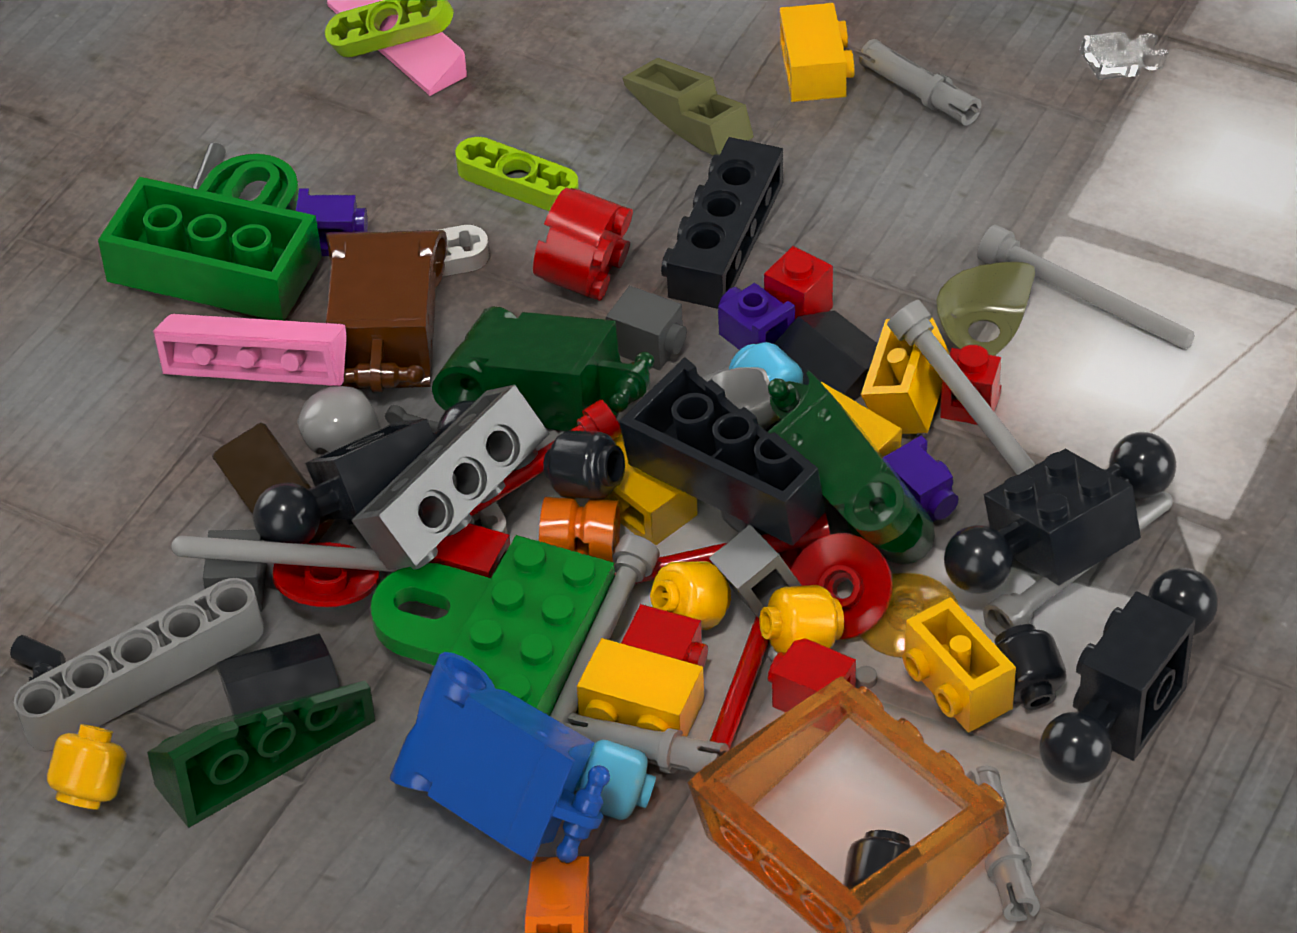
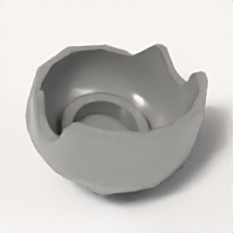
M738 367L721 371L706 380L708 382L712 379L723 388L726 398L739 409L745 407L757 417L758 425L764 430L779 419L770 405L771 396L768 393L770 381L764 369L758 367Z
M328 386L319 390L304 403L297 420L303 440L315 453L318 451V448H323L329 452L381 429L375 411L366 395L354 387Z

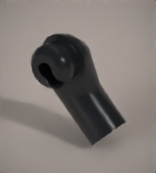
M26 635L18 636L13 642L10 651L12 659L33 668V678L29 677V681L66 662L62 652Z

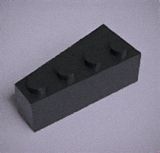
M686 357L670 370L619 421L630 466L791 546H794L825 513L818 468L775 432L769 434L758 425L757 417L747 408L739 409L728 400L725 390L712 379L707 382L697 374L696 366Z

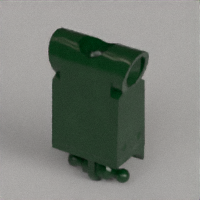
M491 306L484 309L466 334L465 340L456 348L432 383V394L435 402L446 411L458 402L476 401L487 390L515 385L545 428L570 431L578 426L577 420L583 417L582 411L600 399L608 405L617 418L620 412L627 409L628 404L643 397L650 386L649 370L653 368L655 360L651 353L641 352L636 356L635 362L629 364L622 363L618 351L616 321L529 312H522L517 318L512 312L502 307Z
M810 371L806 373L809 385L791 381L786 382L778 378L771 380L768 384V393L771 396L770 405L781 421L769 430L768 433L775 432L818 468L822 494L865 540L877 547L888 561L903 565L912 564L924 558L933 545L935 537L934 524L926 510L920 505L858 423Z

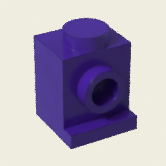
M299 188L296 211L316 215L322 256H329L326 233L368 231L367 209L357 208L355 195H310L309 188Z
M755 282L743 290L738 287L729 289L721 298L718 306L719 335L739 350L750 344L763 342L774 344L795 320L794 304L790 301L784 304Z
M919 436L884 456V458L920 505L926 510L932 522L937 519L941 520L948 517L957 507L959 498L952 491L953 476L943 462L934 460L927 453L928 441Z

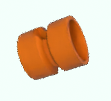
M544 497L540 515L539 541L614 562L612 557L620 541V503L613 500L590 499L582 507L578 505L575 498Z

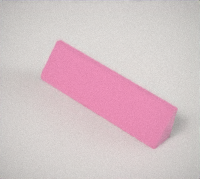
M327 0V6L338 14L382 0ZM391 15L384 19L380 25V31L391 29L396 24L398 15ZM443 32L378 50L429 96L467 77L464 51Z
M170 314L153 330L163 374L341 386L344 382L346 328L343 324Z

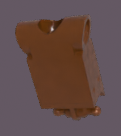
M444 230L326 233L331 262L326 323L343 324L346 328L344 382L341 386L354 387L356 389L371 388L372 393H383L384 388L431 387L435 288L439 285L445 269L444 260L447 256L448 248L446 232Z

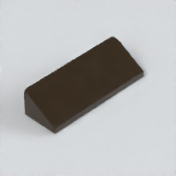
M259 423L221 446L212 455L252 514L260 495L273 485L295 483L306 489L311 488L266 424ZM331 514L321 518L317 533L307 544L320 541L335 521Z

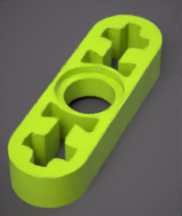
M382 0L336 14L326 26L325 38L339 55L348 58L438 34L451 23L453 8L447 0ZM391 15H398V20L391 29L380 31V25L384 19Z
M485 137L467 138L460 142L455 150L457 172L464 180L550 211L554 201L563 189H579L578 176L572 169ZM516 170H523L529 173L522 178H509L506 176L507 173Z

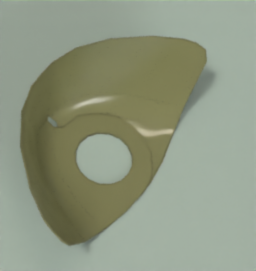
M1000 262L979 265L963 270L951 277L941 287L936 300L938 317L950 340L959 349L967 345H979L985 348L989 355L995 356L1012 340L1021 324L1035 277L1034 266L1024 262ZM989 321L998 326L1000 334L992 341L980 342L969 335L968 329L975 322Z

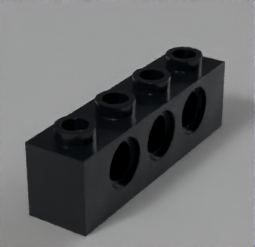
M728 137L721 154L713 155L709 166L708 180L705 185L697 187L693 200V210L689 217L683 216L677 233V242L673 249L668 248L662 260L661 274L663 277H667L668 298L718 309L723 295L735 286L783 185V148Z

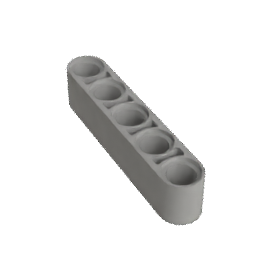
M228 578L219 581L24 684L15 694L13 703L28 743L33 748L41 751L54 750L57 738L66 733L78 734L80 724L99 727L253 645L263 634L264 624L252 585L240 578Z

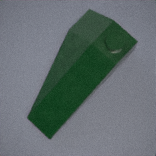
M364 680L194 725L176 736L168 737L158 746L147 752L154 785L186 826L190 828L374 723L376 720L371 687Z

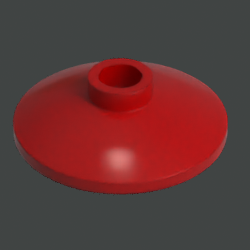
M836 533L813 541L802 550L791 568V572L802 586H822L830 592L833 598L839 600L844 615V629L839 640L855 638L872 629L882 619L891 601L893 582L887 560L877 547L856 535ZM850 580L853 584V591L849 597L841 599L838 596L837 588L842 581Z
M316 542L308 544L355 548L350 545L334 542ZM274 564L273 582L278 591L293 601L316 607H338L360 601L374 591L379 580V571L289 564Z

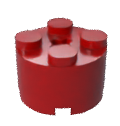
M563 189L554 201L544 222V225L549 226L550 229L546 242L538 240L533 261L534 275L549 283L601 301L610 282V274L608 272L612 266L621 268L627 257L630 242L624 240L623 236L631 223L633 210L579 189Z

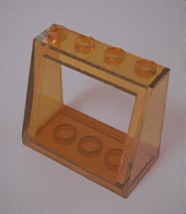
M841 676L703 767L687 782L706 837L818 933H908L1009 834L1005 814L1006 803L995 789L986 783H981L978 786L965 775L960 763L945 750H940L938 753L924 743L923 736L911 722L905 718H900L898 721L884 711L881 701L872 691L864 686H860L857 689ZM847 718L852 720L962 809L957 815L851 890L845 887L753 809L766 794Z

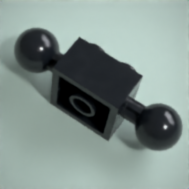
M461 401L449 407L440 418L437 432H432L427 418L395 422L306 462V467L315 487L306 489L295 483H279L266 489L260 495L254 507L253 521L256 531L266 542L307 544L317 533L321 518L331 514L334 519H347L349 525L354 524L351 520L475 401ZM486 442V449L490 456V446Z
M1136 432L1125 436L1115 445L1109 458V468L1105 470L1066 448L1060 452L1050 454L1044 461L1019 475L1008 478L1003 484L983 494L990 527L983 525L969 526L958 531L950 539L944 552V566L948 577L957 587L966 592L974 594L987 593L995 590L1005 582L1011 572L1014 558L1058 586L1141 538L1135 498L1147 499L1155 497L1170 486L1175 477L1177 467L1173 449L1163 438L1156 434Z
M1175 568L1164 572L1154 581L1148 596L1136 591L1123 609L1116 607L1110 614L1104 627L1103 636L1096 645L1089 643L1084 648L1076 666V673L1081 675L1080 686L1073 700V708L1077 709V712H1067L1055 717L1045 727L1040 739L1039 749L1042 762L1055 778L1071 784L1086 783L1097 778L1106 769L1111 759L1112 751L1132 761L1142 751L1186 689L1193 636L1204 631L1212 623L1218 608L1217 593L1211 581L1204 574L1190 568Z

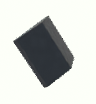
M834 310L798 316L774 344L799 365L803 372V384L809 385L806 373L810 371L820 382L827 384L855 401L861 397V392L878 343Z
M320 633L231 657L216 664L232 715L340 687L331 655Z

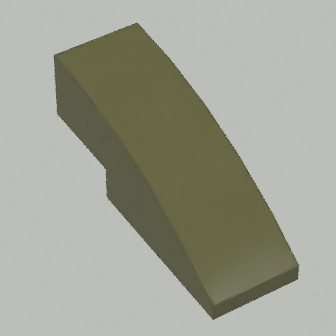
M656 58L622 77L626 88L659 121L678 136L706 153L720 155L728 137L747 141L754 137L746 104L717 94L713 77L661 58Z

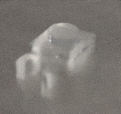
M1125 32L1088 35L1083 37L1079 49L1098 80L1139 76L1142 67L1149 70L1161 69L1168 55L1166 49L1154 50L1158 37L1153 33L1141 34L1137 40H1129Z

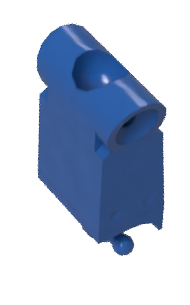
M443 652L439 654L420 702L416 724L405 737L390 774V780L403 787L428 792L427 796L530 862L534 861L540 844L554 841L560 824L564 820L563 830L565 836L563 841L557 846L556 855L561 862L571 863L578 857L580 842L589 838L592 829L600 827L603 820V814L600 810L604 803L601 793L604 786L610 781V773L604 766H594L588 772V782L585 788L578 790L576 795H574L573 793L595 742L511 693L496 689L486 673L468 659L455 653Z

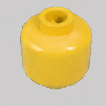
M670 562L662 567L654 578L650 600L654 608L701 620V630H709L718 625L725 616L731 602V589L725 576L711 562Z
M791 586L774 591L769 599L768 606L763 607L760 612L759 624L762 636L770 640L772 647L777 653H786L794 640L803 638L831 649L835 641L839 640L842 636L844 615L839 600L833 598L830 592L822 586Z
M80 724L78 734L66 733L57 738L47 773L48 785L57 791L56 800L78 807L99 809L101 802L110 801L116 797L127 754L120 745L111 742L112 731Z

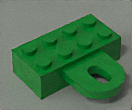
M245 154L230 158L213 168L199 189L139 176L98 239L106 281L270 320L285 321L322 258L316 215L295 211L299 193L296 173L288 163L271 155ZM255 181L267 182L256 199L252 201L239 199L248 184Z
M516 535L492 578L436 563H427L416 570H413L411 567L401 568L387 576L378 585L372 596L371 616L374 632L378 640L390 651L435 666L439 654L443 652L460 655L483 670L491 679L496 689L505 690L550 716L615 577L614 562ZM408 601H417L444 609L448 613L438 619H429L401 611L398 607Z

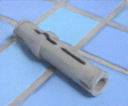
M871 39L863 46L861 52L871 58L869 59L864 55L859 56V62L862 66L870 68L921 98L922 104L928 109H939L966 126L970 125L978 117L980 112L970 108V106L972 105L980 109L982 106L981 100L954 86L950 77L942 73L940 75L933 74L883 45L877 39Z
M572 713L568 717V721L575 723V725L565 723L567 727L595 743L600 740H608L645 753L648 763L660 766L659 770L662 772L675 773L677 770L721 779L725 773L723 769H718V766L725 769L728 766L729 746L727 744L682 736V730L668 728L665 732L654 731L637 726L590 718L577 713Z
M979 766L976 768L981 785H977L972 771H969L964 777V784L969 792L988 856L985 860V869L988 877H991V880L996 883L1005 918L1016 922L1024 921L1028 918L1023 903L1027 904L1029 913L1032 916H1035L1040 910V903L1035 895L1029 876L1032 866L1028 852H1025L1024 848L1020 847L998 770L992 766Z

